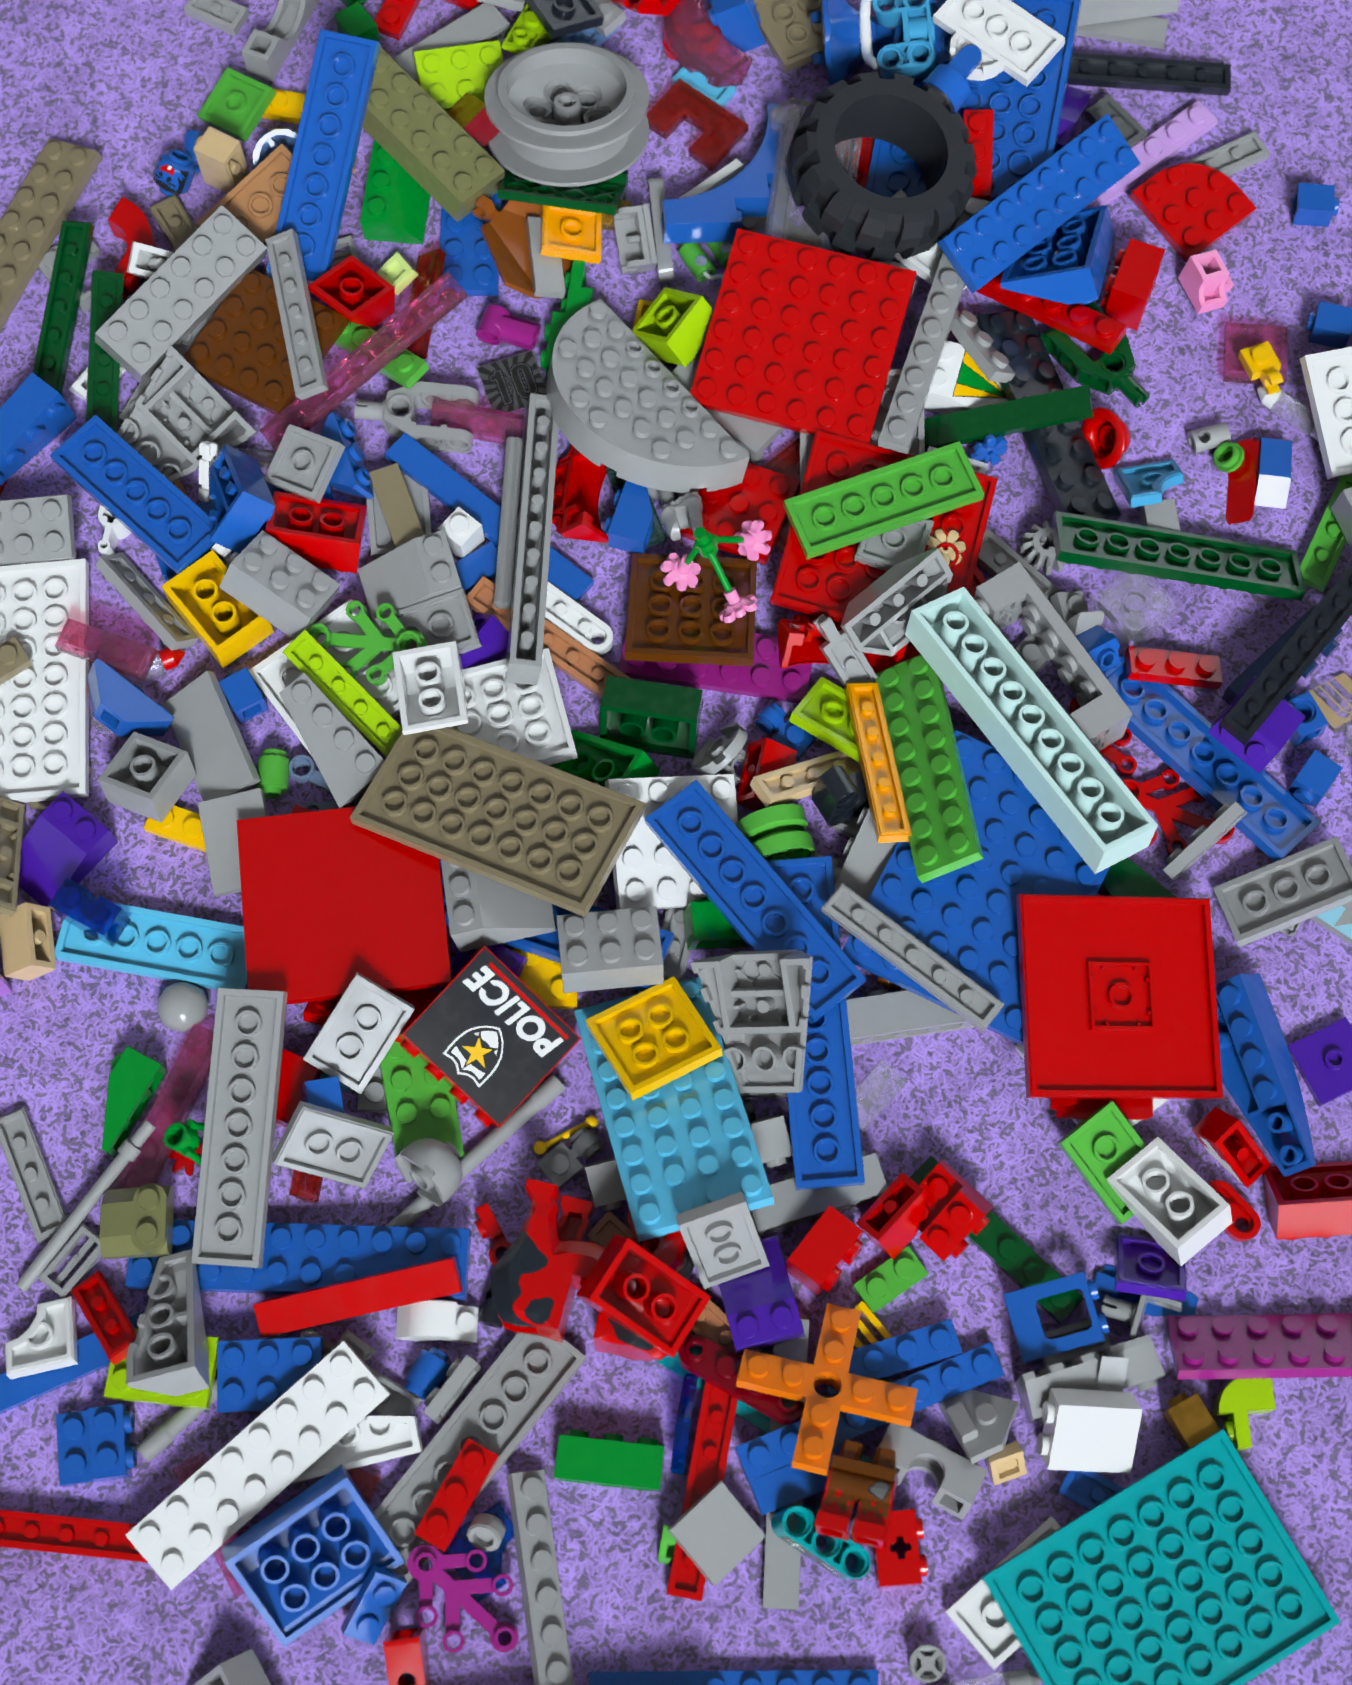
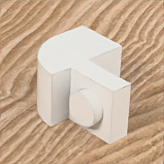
M433 1300L399 1306L397 1308L396 1339L418 1342L445 1340L475 1343L477 1342L478 1307L457 1305V1302Z

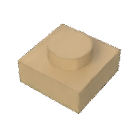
M1018 1441L1005 1445L1004 1450L986 1458L989 1475L994 1486L1027 1474L1023 1450Z

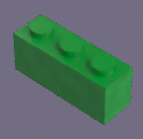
M569 1429L567 1435L559 1434L554 1479L556 1481L661 1492L665 1447L658 1446V1439L638 1437L637 1443L623 1442L624 1436L609 1433H603L602 1439L588 1438L589 1432L573 1429Z

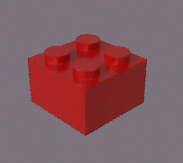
M1130 238L1126 250L1120 248L1114 265V271L1110 274L1105 288L1106 292L1101 303V307L1106 308L1105 314L1108 317L1127 325V328L1138 330L1155 285L1165 249Z
M829 1205L787 1259V1272L817 1296L820 1295L823 1289L829 1293L841 1277L842 1270L840 1267L845 1262L850 1266L861 1252V1247L864 1244L860 1241L863 1230Z

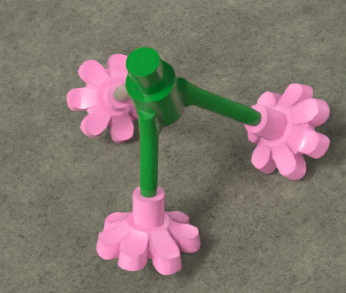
M751 520L743 522L742 532H736L734 536H717L707 532L705 528L699 527L694 531V545L689 554H684L680 558L674 552L667 556V561L661 563V571L668 573L663 578V582L667 586H671L676 582V588L679 591H685L688 585L691 588H695L698 584L696 575L700 573L701 567L698 563H693V559L698 553L704 558H709L725 589L724 596L728 601L724 604V609L719 613L720 620L725 623H731L736 617L741 618L747 614L746 611H755L758 608L755 603L757 598L754 594L739 597L736 589L731 587L716 557L718 552L717 544L737 543L740 555L747 556L751 561H757L759 553L769 554L771 548L765 541L771 540L772 532L770 530L762 531L764 527L762 520H754L753 523Z

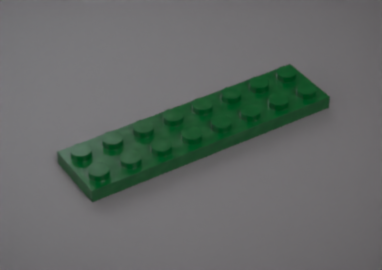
M1055 511L1051 520L1056 560L1060 562L1121 571L1128 574L1152 576L1159 579L1183 581L1189 584L1213 586L1220 589L1244 591L1250 594L1274 596L1281 599L1302 601L1306 593L1297 551L1060 511Z

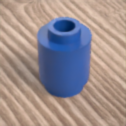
M431 1347L429 1352L422 1349L405 1377L407 1382L403 1388L425 1401L435 1387L440 1388L446 1378V1372L451 1366L446 1363L449 1356L434 1347Z

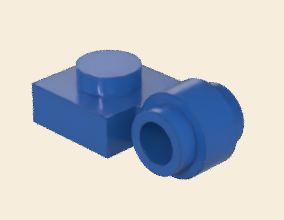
M777 704L765 705L756 715V726L766 734H770L772 731L774 733L777 732L773 740L796 750V760L798 761L815 742L817 737L789 722V720L785 723L784 717L786 713Z

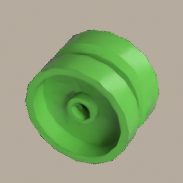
M781 804L752 812L736 823V827L765 861L810 858L816 853L812 835L805 831L808 821L805 810L801 805Z

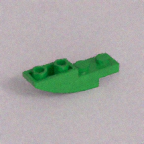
M573 260L571 272L566 271L565 290H568V297L562 298L561 312L553 311L551 323H546L545 341H548L547 350L542 349L540 361L541 368L546 370V378L553 347L560 330L577 311L594 302L593 288H585L587 277L585 261Z

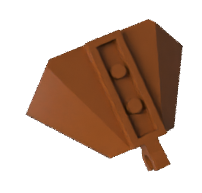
M483 194L476 201L475 205L477 207L473 210L472 214L487 223L481 226L480 231L503 284L534 299H541L542 297H535L533 295L525 223L528 216L541 217L542 205L509 200L499 212L496 210L494 203ZM562 258L564 277L566 276V271H571L573 260Z

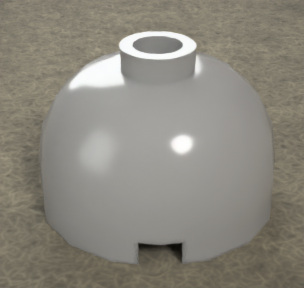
M428 1137L415 1140L404 1147L395 1158L396 1166L406 1182L409 1184L414 1180L420 1187L416 1193L430 1204L438 1207L456 1193L463 1176L462 1166L458 1159L460 1153L448 1141L443 1143L440 1140Z

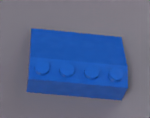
M1103 205L1082 209L1004 270L1000 281L1001 289L1067 305L1076 303L1089 304L1094 300H1099L1115 240L1108 206Z
M342 1464L221 1548L225 1565L284 1648L355 1598L373 1565L393 1571L405 1562L365 1497Z

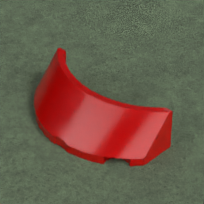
M572 444L569 453L564 458H560L556 466L552 524L556 526V532L565 538L607 543L609 538L601 528L598 505L603 481L609 467L604 464L599 467L592 463Z
M809 614L794 615L793 620L781 619L779 621L777 630L780 668L811 663L829 664L819 648L826 640L813 624V621L818 617ZM833 621L838 632L842 630L841 623ZM907 644L893 656L862 653L874 672L878 673L901 663Z

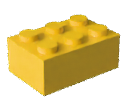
M211 550L161 587L169 603L224 669L274 633L271 623L219 588L228 568L217 554Z

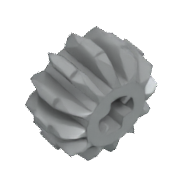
M1047 520L1043 523L1042 528L1034 524L1031 526L1030 533L1026 532L1023 535L1020 555L1025 556L1026 562L1030 565L1034 564V568L1037 571L1040 568L1044 569L1046 576L1051 574L1052 568L1058 573L1063 570L1064 564L1067 563L1056 560L1053 530L1050 528Z

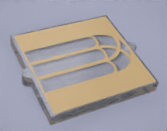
M1344 671L1326 681L1320 680L1317 686L1301 693L1310 692L1329 722L1327 727L1333 733L1352 724V679Z

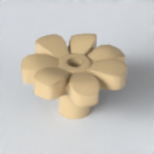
M942 529L936 530L934 537L930 536L927 542L929 549L936 548L941 543L953 544L957 547L959 553L964 552L966 549L964 542H956L959 533L955 530H951L948 536L944 534ZM949 546L948 550H944L943 547L939 549L948 565L950 561L953 562L955 560L956 553L954 549ZM960 554L959 559L955 565L959 564L962 560V556Z

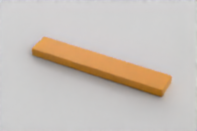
M878 682L846 683L845 694L877 843L909 842L908 836H911L912 833Z

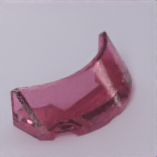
M681 0L669 16H663L661 28L664 41L675 59L690 73L699 72L703 74L707 79V83L716 88L743 84L752 63V58L733 46L714 28L704 11L702 0Z

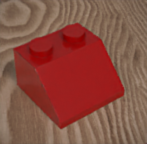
M352 255L308 285V289L352 323L374 328L394 313L395 287Z

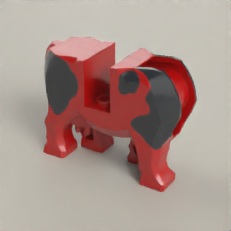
M527 1178L525 1192L531 1201V1208L523 1223L521 1235L509 1246L493 1268L490 1280L492 1298L498 1317L505 1329L515 1333L538 1335L563 1343L576 1289L579 1290L606 1247L598 1242L583 1240L585 1233L589 1229L588 1220L595 1211L594 1202L561 1195L560 1203L563 1214L558 1220L559 1208L557 1202L560 1196L558 1186ZM628 1211L627 1223L634 1237L631 1240L688 1280L695 1266L681 1231L662 1235L660 1240L659 1237L639 1242L631 1213ZM599 1312L593 1335L596 1351L647 1362L661 1360L667 1356L659 1349Z

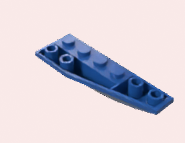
M1238 974L1215 985L1222 1082L1282 1175L1288 1177L1316 1165L1305 1105L1285 1037L1261 975Z

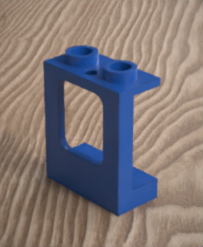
M1084 1272L1003 1294L1025 1365L1039 1362L1038 1360L1092 1344L1106 1343L1104 1334L1110 1333L1105 1314L1104 1312L1097 1314L1093 1300L1100 1299L1094 1279L1087 1280ZM1075 1289L1081 1290L1092 1320L1090 1329L1056 1339H1047L1036 1308L1038 1300Z

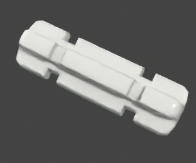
M212 441L201 442L199 446V455H202V458L199 459V484H202V487H199L198 498L203 502L214 500L209 497V467L218 455V444Z

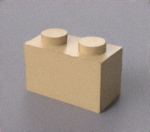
M210 126L203 135L198 137L193 150L204 182L228 194L249 174L240 141Z
M25 902L17 906L16 912L11 917L0 914V941L4 977L30 981L56 970L50 907Z

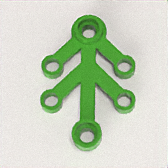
M351 601L346 606V614L351 620L357 622L366 635L332 633L323 624H313L307 629V632L316 641L321 635H326L325 641L320 644L325 650L329 649L330 646L363 649L348 662L340 664L344 669L351 668L350 675L354 679L357 678V671L382 651L397 652L407 650L412 642L417 643L416 648L427 646L426 638L420 632L415 630L407 631L397 618L396 609L389 603L380 604L376 609V616L382 623L388 624L396 638L384 637L368 617L367 608L359 601ZM356 607H361L360 613L356 616H353V609ZM387 609H391L390 616L388 618H382L383 612ZM392 653L379 665H372L368 668L366 677L373 685L381 686L387 681L388 673L394 669ZM380 670L381 677L373 680L374 672Z

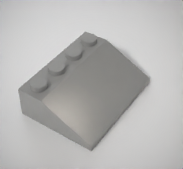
M441 860L450 935L460 953L478 949L482 946L487 947L557 931L553 904Z

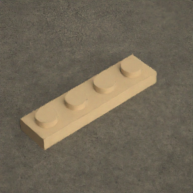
M837 751L754 776L750 786L767 808L811 796L819 777L832 767L842 766L848 775L862 769L860 762L841 751Z

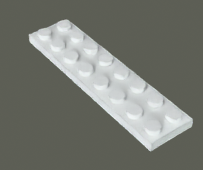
M343 1341L125 1536L170 1590L174 1589L390 1395L389 1391L347 1342Z

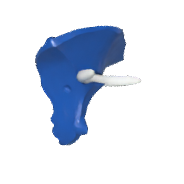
M822 0V10L810 14L811 24L822 23L824 54L812 55L813 65L827 67L830 85L841 80L846 81L852 72L864 64H867L874 70H878L879 65L876 58L880 49L893 44L896 26L883 27L877 22L876 17L870 16L872 0H861L859 11L850 6L846 0Z

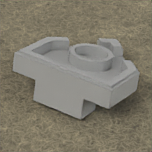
M971 1389L939 1403L941 1413L971 1464L1004 1450L1012 1421L1015 1420L1019 1409L1017 1401Z

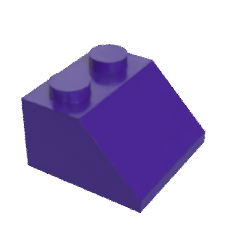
M1254 676L1213 722L1208 733L1260 774L1283 748L1306 716L1283 698L1245 745L1240 743L1221 727L1219 723L1257 678Z

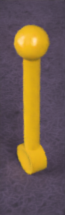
M590 1115L585 1119V1122L546 1142H536L534 1144L535 1153L544 1155L549 1147L574 1135L583 1127L595 1128L598 1124L597 1117Z

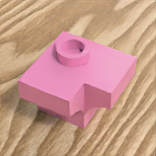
M1217 249L1190 256L1178 277L1197 314L1223 308L1228 301L1225 293L1229 292L1234 285L1229 277L1230 273Z

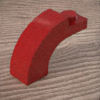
M121 197L107 221L113 235L127 243L126 253L114 273L124 274L123 299L126 300L130 292H134L140 282L139 276L127 272L132 243L138 242L158 247L144 213L130 200Z

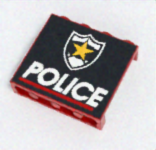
M482 946L472 954L471 960L408 1028L399 1033L398 1037L402 1040L400 1047L412 1058L418 1055L427 1063L424 1069L438 1082L441 1079L446 1081L451 1086L448 1092L459 1103L463 1105L467 1101L476 1110L473 1116L482 1125L488 1128L491 1124L493 1127L500 1128L581 1038L486 946Z

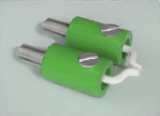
M705 242L720 265L726 269L733 242ZM678 243L681 247L678 252L679 256L698 282L718 278L723 280L724 275H714L716 268L698 243Z

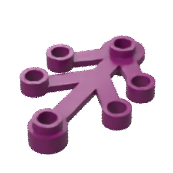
M419 1545L411 1551L407 1560L409 1573L419 1581V1609L416 1612L417 1623L423 1628H430L437 1622L438 1613L435 1607H433L434 1581L444 1591L446 1633L442 1639L445 1650L450 1653H456L464 1646V1637L460 1632L459 1606L490 1634L489 1639L495 1650L499 1652L513 1650L519 1639L516 1627L508 1621H497L470 1595L495 1593L501 1597L507 1596L513 1590L511 1577L505 1573H500L493 1578L454 1580L444 1569L468 1567L473 1572H479L487 1564L485 1553L480 1549H472L468 1553L441 1555L438 1549L432 1545ZM478 1553L482 1555L483 1562L480 1566L473 1567L470 1565L469 1559L472 1554ZM426 1556L432 1560L430 1569L422 1570L419 1568L418 1562L422 1557ZM506 1578L509 1581V1587L506 1591L501 1592L496 1589L498 1579ZM425 1609H429L434 1613V1618L429 1623H424L420 1619V1614ZM502 1631H508L511 1634V1640L507 1644L498 1642V1634ZM451 1634H456L460 1637V1643L457 1647H449L446 1643L448 1636Z

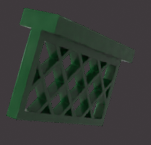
M508 170L497 189V199L616 215L620 204L625 203L627 198L629 170H625L621 174L602 182L574 187L549 186L521 178Z

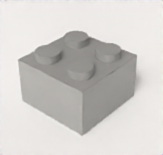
M133 732L98 778V781L108 802L162 823L197 774L187 751Z

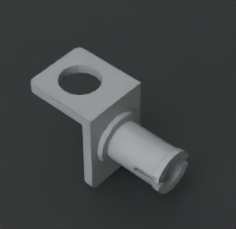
M1106 1294L1100 1313L1104 1312L1106 1317L1129 1323L1130 1328H1132L1130 1339L1133 1340L1138 1337L1147 1303L1177 1312L1182 1311V1303L1166 1298L1141 1295L1140 1301L1134 1304Z

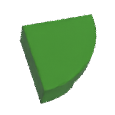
M668 1525L663 1527L658 1563L671 1565L676 1541L667 1531L670 1527Z

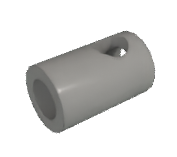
M1225 422L1189 431L1187 433V441L1191 452L1196 454L1217 448L1222 443L1231 442V434L1228 425Z

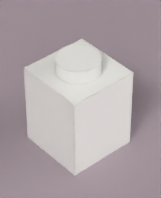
M459 506L438 527V531L445 530L451 552L460 559L477 550L485 541L482 524Z

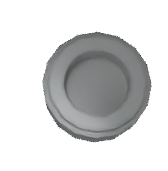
M487 1513L478 1514L474 1517L468 1528L467 1537L474 1547L483 1551H494L498 1549L504 1538L506 1526L501 1519Z

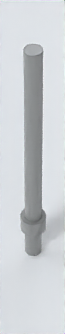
M145 1119L130 1140L125 1139L117 1149L118 1155L15 1283L21 1290L27 1292L130 1161L134 1162L142 1152L140 1150L141 1146L156 1129V1126Z

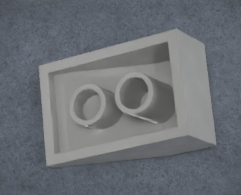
M445 530L413 538L358 569L372 620L377 617L376 609L380 604L389 603L396 610L462 588ZM391 609L385 610L382 615L390 613Z

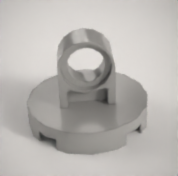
M731 722L719 729L722 735L714 742L710 738L704 742L695 754L692 763L695 765L693 768L699 775H713L717 772L720 774H734L735 785H738L741 778L736 775L734 764L738 761L742 766L744 765L746 752L742 748L747 741L748 733L738 722Z

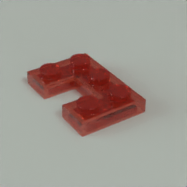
M681 79L646 114L649 129L665 140L683 121L701 131L703 134L689 148V156L711 171L748 132L747 123Z

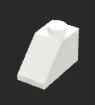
M133 242L127 272L148 280L174 252Z

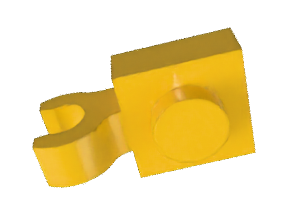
M1269 341L1240 350L1238 358L1250 380L1253 381L1260 378L1268 395L1280 392L1281 389L1278 384L1283 382L1282 375L1279 372L1281 363Z

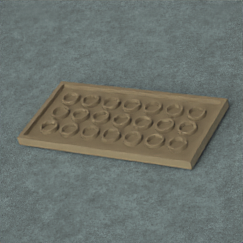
M445 727L403 735L402 732L350 816V819L354 825L586 917L645 812L646 807L645 802L455 729Z

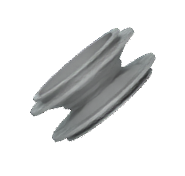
M566 42L533 47L503 62L493 72L486 84L484 93L485 109L491 122L500 131L492 140L488 141L489 148L502 166L526 180L559 187L584 186L602 182L629 169L641 157L648 144L649 122L646 116L649 106L648 84L641 71L632 62L611 50L595 45Z

